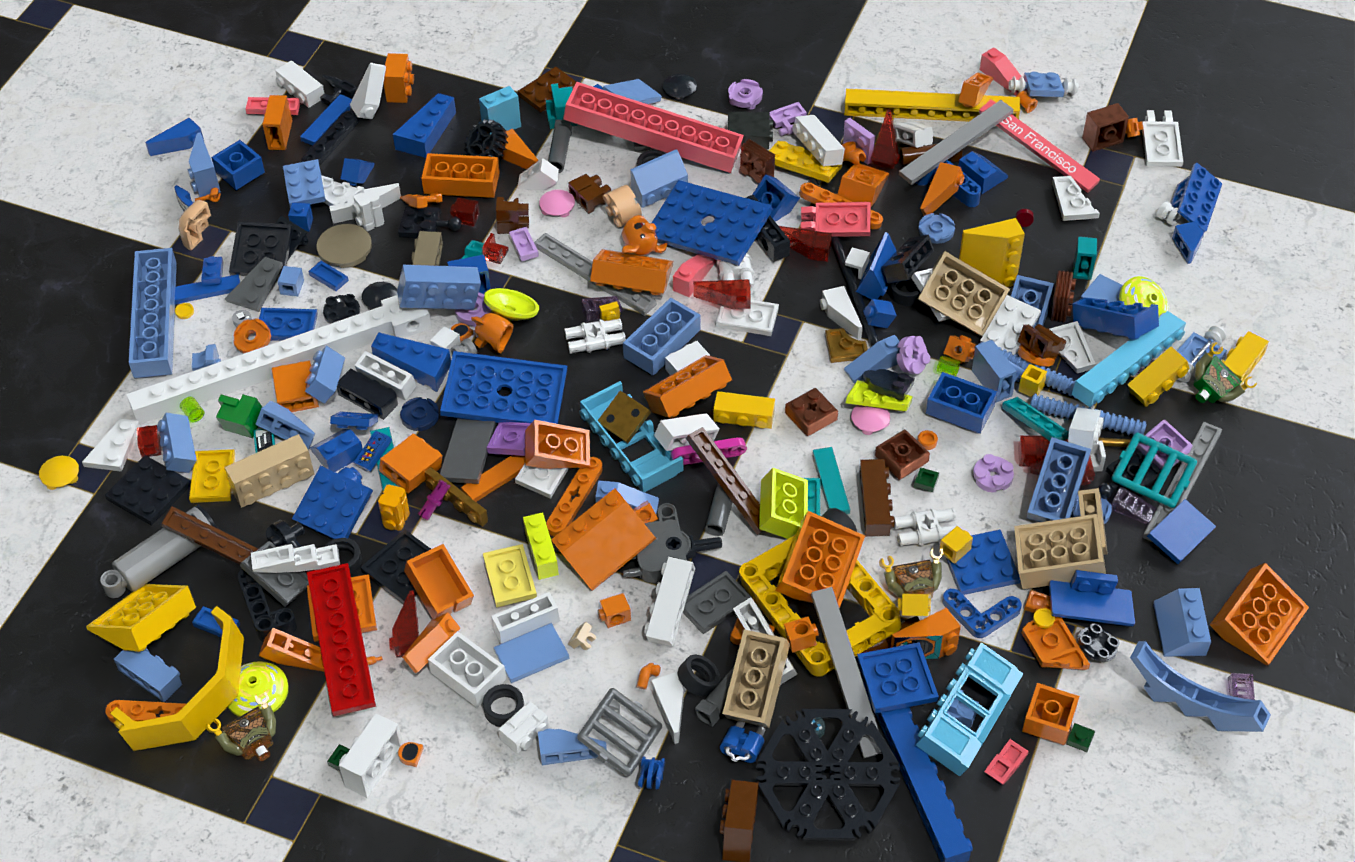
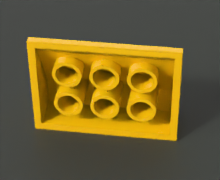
M1016 218L963 230L959 260L1006 287L1014 286L1019 271L1025 233Z
M145 584L86 627L90 632L123 650L140 652L145 650L149 643L159 639L166 630L173 628L179 620L189 616V613L196 606L188 586Z

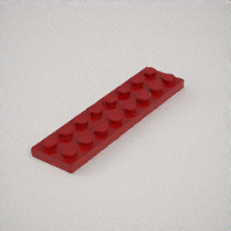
M348 563L307 572L333 717L376 707Z

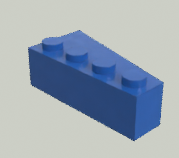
M438 93L393 134L395 150L426 158L427 153L432 151L456 114L454 97Z
M1084 297L1073 303L1074 322L1078 321L1079 326H1082L1083 329H1095L1097 332H1108L1114 336H1125L1128 339L1135 340L1159 327L1158 305L1151 304L1150 307H1143V303L1124 305V301L1108 303L1105 299Z
M378 332L371 345L373 355L412 374L419 384L423 386L426 384L435 392H438L450 368L451 357L449 349Z

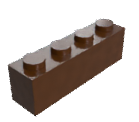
M884 459L860 460L859 474L865 537L890 536V530L894 528V516H890L893 504L892 499H888V495H891V484L887 483L886 480L889 479V467H885Z

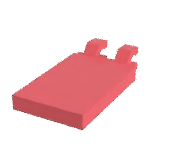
M871 202L816 203V207H801V219L807 220L806 222H801V235L810 236L813 234L815 237L870 236Z

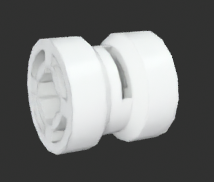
M1167 201L1160 206L1157 212V217L1161 220H1167V223L1171 226H1174L1179 221L1181 215L1177 212L1178 208L1172 207V204Z

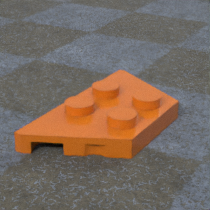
M1048 601L1045 609L1051 611V603ZM1055 617L1054 624L1050 628H1040L1032 620L1022 629V635L1041 667L1089 669V661L1062 617Z

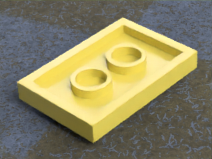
M523 544L483 553L496 607L537 597Z

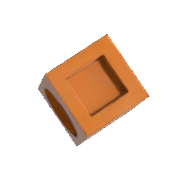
M624 593L600 600L598 615L601 622L605 621L607 628L631 621V609Z
M809 616L784 624L785 634L790 643L792 653L817 645L816 636H819L816 624H811Z

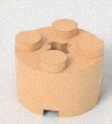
M628 185L621 186L603 195L604 201L608 205L605 209L610 217H614V222L618 228L624 226L634 216H642L639 203L636 204L634 200L636 197Z

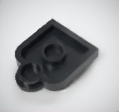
M886 369L867 370L863 373L864 382L869 384L868 387L871 391L902 401L913 387L915 378L910 377L908 374L896 373Z

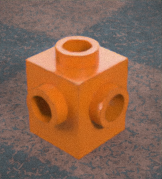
M963 335L960 337L950 336L943 354L952 357L951 360L959 364L969 362L974 357V347L976 344L971 342V338Z

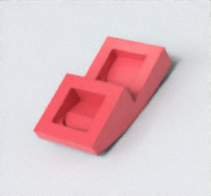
M1009 739L999 755L996 754L984 773L1004 785L1029 752Z

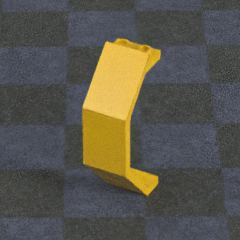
M216 606L211 611V614L223 631L217 673L177 714L137 722L117 707L110 713L116 720L113 724L119 729L118 732L133 751L196 740L206 729V725H210L213 719L217 718L238 696L244 637L232 617Z

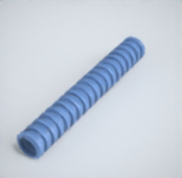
M998 347L1008 361L1024 370L1031 364L1047 371L1046 386H1052V389L1057 388V391L1061 392L1062 390L1064 394L1068 393L1070 397L1072 396L1075 385L1073 378L1068 379L1066 375L1056 374V371H1051L1050 368L1045 369V366L1040 367L1039 365L1032 364L1018 357L1017 354L1013 355L1012 352H1007L1006 349L1002 350L1001 347Z
M1036 393L1032 396L1030 403L1032 407L1042 411L1043 414L1047 412L1048 415L1054 414L1055 417L1059 415L1060 418L1066 417L1067 420L1069 418L1073 420L1077 407L1085 408V406L1079 407V404H1076V406L1073 403L1067 404V401H1064V403L1061 400L1055 401V398H1052V400L1049 397L1043 398V395L1037 396ZM1101 410L1100 417L1104 418L1102 429L1109 428L1108 430L1110 431L1114 429L1115 432L1121 431L1122 434L1126 432L1127 435H1134L1135 433L1144 435L1146 421L1142 423L1138 419L1134 421V418L1130 420L1126 416L1122 418V415L1115 416L1114 413L1110 415L1109 412L1103 413V410Z

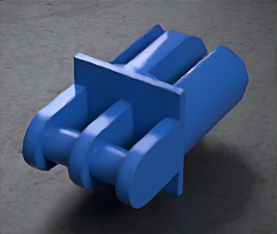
M643 756L638 780L639 787L643 788L644 779H647V789H652L653 780H656V789H659L661 780H663L665 758L655 760V757L646 759Z

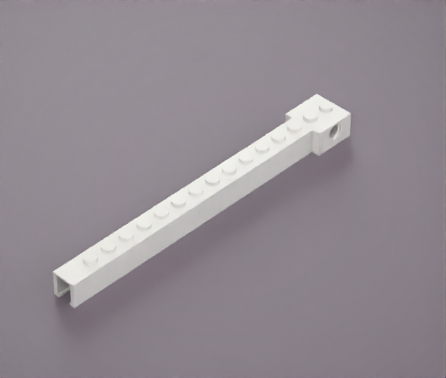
M398 295L381 300V307L128 393L127 397L136 420L143 424L163 417L165 413H174L220 397L221 394L226 395L272 379V367L309 360L312 365L316 352L318 350L322 351L325 346L330 347L339 354H343L372 344L378 332L407 338L430 330L432 327L429 312L426 308H400Z

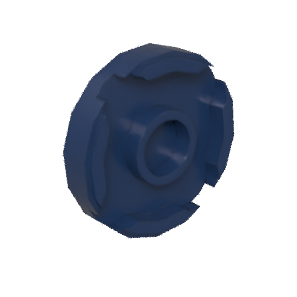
M415 397L403 404L400 419L407 429L424 431L436 424L439 419V409L432 399Z

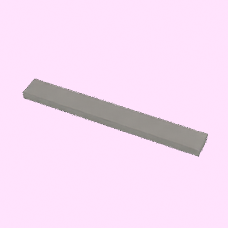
M999 100L899 171V175L911 185L938 167L940 162H945L1013 114V108Z
M544 233L534 242L537 250L591 282L593 261L547 233ZM606 284V286L595 285L644 316L657 305L655 299L643 292H634L631 290L632 288L616 289L613 285Z
M1203 422L1192 443V449L1187 454L1197 460V465L1189 479L1190 484L1187 490L1184 489L1174 508L1159 504L1144 532L1143 538L1151 541L1147 535L1184 499H1187L1222 432L1221 428ZM1181 463L1164 495L1165 497L1171 498L1187 466L1186 463Z
M829 587L811 593V597L847 709H852V713L849 716L852 718V714L857 711V721L862 722L867 716L868 723L866 727L871 723V720L877 727L833 588ZM863 736L859 743L863 759L882 754L870 736Z

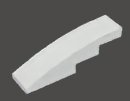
M399 183L372 188L380 197L382 208L399 200L401 197ZM354 197L346 198L347 203L329 206L333 224L355 219L357 214L352 206L355 203Z
M289 544L251 553L253 572H300L340 565L337 544L317 549L314 544L299 548H293V545Z

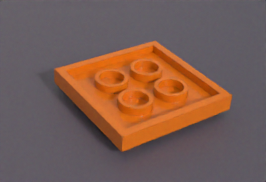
M369 574L351 577L362 633L377 630ZM307 585L314 642L319 641L310 587Z

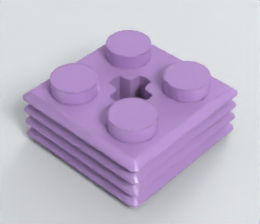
M1162 420L1145 435L1186 455L1190 453L1193 446L1166 420ZM1141 442L1136 447L1144 456H1146L1150 449L1149 446ZM1157 451L1152 463L1162 470L1169 455Z

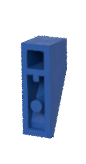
M187 118L147 140L145 144L148 154L155 156L190 149L194 145L197 133H201L203 138L201 128L191 118Z

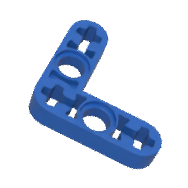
M948 589L943 595V605L975 638H984L1017 617L1022 607L1019 598L1009 596L985 612L980 613L957 589ZM962 610H969L972 615L965 617L960 612ZM999 614L1002 619L995 621L991 619L990 615ZM984 625L983 630L981 628L976 629V626L982 627Z

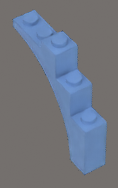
M1138 641L1130 658L1145 678L1144 689L1154 702H1176L1185 716L1208 717L1217 731H1264L1271 714L1261 700L1233 697L1199 685L1166 664L1150 648L1146 641Z

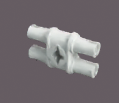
M747 253L739 266L717 260V266L720 270L719 277L723 280L725 292H734V280L739 279L742 280L744 291L753 290L752 276L754 271L751 267V257Z
M620 318L610 321L600 319L597 322H583L581 326L564 328L566 340L583 337L582 340L568 342L570 354L583 351L591 353V351L601 349L608 350L611 346L623 344L626 340L624 332L607 335L609 332L622 331Z
M932 508L929 511H913L910 515L894 517L895 530L909 527L915 528L913 532L898 534L899 546L910 544L923 546V544L940 543L941 539L956 526L960 527L959 525L939 526V523L955 521L956 514L954 508L945 510Z

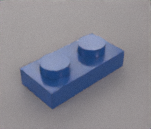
M222 256L204 258L201 277L203 286L221 284L224 263Z

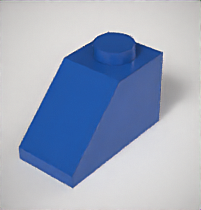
M345 158L341 179L346 180V183H350L353 186H357V183H364L373 169L374 163Z
M1196 221L1176 225L1172 237L1187 264L1192 263L1204 237L1203 230Z

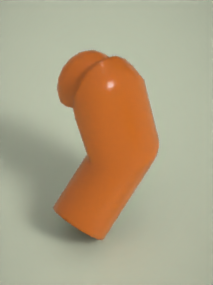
M654 663L644 666L640 670L636 687L646 690L649 678L652 675L659 676L661 667L654 665Z

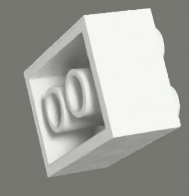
M458 631L428 659L430 673L476 708L483 703L484 695L489 689L507 680L505 666Z
M375 714L371 720L366 722L364 731L359 737L354 739L352 748L347 754L342 756L339 762L346 788L366 798L369 797L398 755L400 746L403 745L397 723L379 714Z

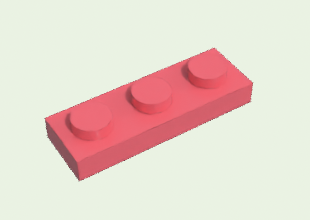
M248 97L246 113L265 114L269 97ZM287 98L291 115H298L300 99Z

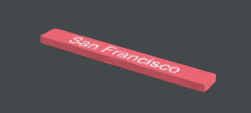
M990 99L983 107L979 109V114L990 108L996 102ZM1011 114L996 125L1064 176H1071L1077 185L1087 193L1099 183L1100 178Z

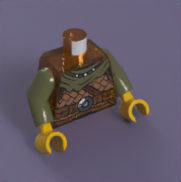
M933 548L930 550L929 555L933 559L932 563L929 559L892 566L894 559L891 556H887L888 565L881 558L879 565L885 569L884 576L887 588L897 597L901 598L902 594H931L932 599L933 593L938 590L942 579V564L939 562V558L943 555L942 548H939L940 554L938 557L933 555Z
M265 691L266 700L264 702L258 701L257 695L255 696V701L261 705V709L257 706L221 727V722L216 718L213 719L217 724L216 729H212L209 724L206 725L207 731L216 734L215 738L225 752L236 756L242 755L245 759H250L256 755L259 761L269 758L270 752L267 748L273 745L272 737L276 732V718L271 705L267 704L268 694Z

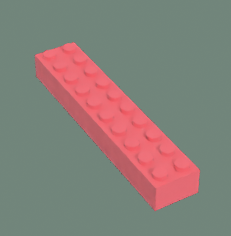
M576 82L566 103L564 120L666 153L677 149L682 158L728 173L732 172L744 136L580 82Z

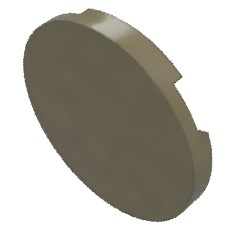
M354 224L333 226L323 232L317 241L319 258L328 265L340 266V268H349L366 260V256L372 249L369 233L364 228Z

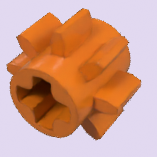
M1137 118L1128 119L1125 132L1127 137L1140 135V130H1144L1142 121L1138 122Z

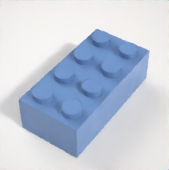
M403 265L397 289L400 308L474 310L481 285L478 267Z
M670 298L623 342L624 358L651 375L656 374L665 365V357L680 350L701 330V315Z
M1051 438L1027 512V519L1046 522L1071 518L1089 461L1090 448Z

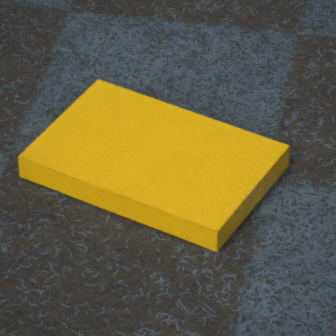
M234 449L195 451L197 461L192 471L190 503L231 501L232 490L225 467L235 463L236 453Z

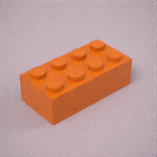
M427 153L421 178L424 194L437 192L442 195L494 198L499 177L498 157Z
M705 355L645 390L643 394L653 413L672 418L677 416L679 411L684 408L694 406L695 402L699 399L709 397L714 390L724 388L727 385L726 383L730 382L732 378L723 359Z

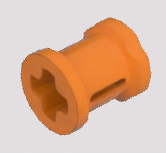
M1021 91L1016 96L1020 97V105L1025 108L1027 113L1032 112L1036 108L1038 101L1029 97L1026 91Z

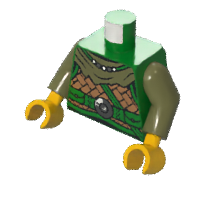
M1217 342L1210 344V351L1206 352L1195 365L1194 376L1196 379L1193 385L1199 391L1195 397L1201 403H1205L1206 400L1211 403L1217 400L1219 402L1232 401L1245 393V389L1254 388L1257 385V382L1252 386L1247 384L1248 379L1252 377H1247L1244 380V384L1241 385L1242 381L1216 355L1213 357L1214 354H1220L1223 351L1222 346L1217 351L1213 350Z

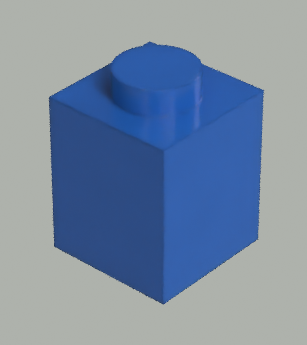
M292 202L288 215L289 220L310 232L313 221L310 203Z
M872 299L863 311L868 325L888 328L897 316L891 302Z

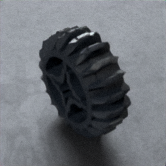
M484 119L483 122L479 121L478 125H473V130H469L470 134L466 136L468 140L464 143L467 146L464 149L467 153L466 155L498 157L499 161V157L503 156V151L507 150L505 145L508 144L506 140L508 135L500 123Z

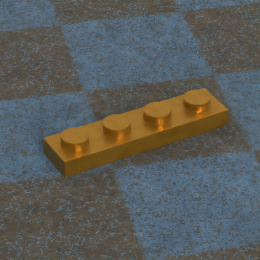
M430 467L425 471V482L431 490H434L439 480H443L451 486L443 497L445 501L449 500L458 511H463L472 522H477L482 527L488 522L486 509Z

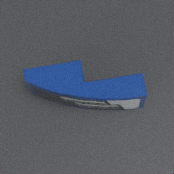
M176 185L174 188L178 202L183 211H185L194 202H192L188 191Z

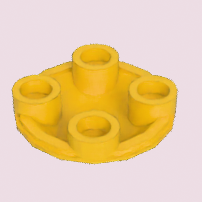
M56 456L47 460L41 466L39 478L49 490L73 484L78 480L79 465L75 459L69 456Z

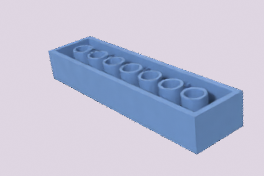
M172 248L135 251L129 366L134 378L172 374L177 265Z

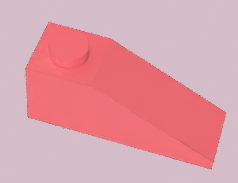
M994 47L982 54L980 71L993 77L994 81L1011 92L1009 90V80H1012L1013 76H1015L1016 80H1019L1022 76L1007 56ZM1018 90L1015 91V96L1019 94Z
M697 254L682 263L673 275V291L690 297L714 266L716 259Z

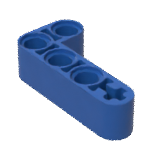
M946 160L945 162H943V163H947V164L953 165V164H952L951 162H949L948 160ZM938 167L915 183L922 186L932 182ZM964 174L962 185L959 186L957 192L953 195L966 206L976 207L980 202L981 187Z

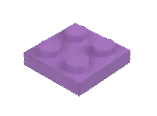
M500 422L487 446L488 453L525 456V429L531 423Z

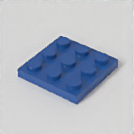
M320 465L292 519L332 539L348 538L373 490Z
M1001 529L971 535L973 537L971 550L955 564L946 558L956 586L963 595L1020 583L1019 573Z
M920 642L857 654V661L874 713L938 701L939 696Z

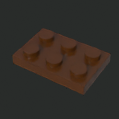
M554 67L518 90V96L541 113L546 110V100H552L551 84L558 83L559 88H574L577 81L559 68Z

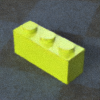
M543 513L523 517L525 534L538 579L559 575L557 558Z

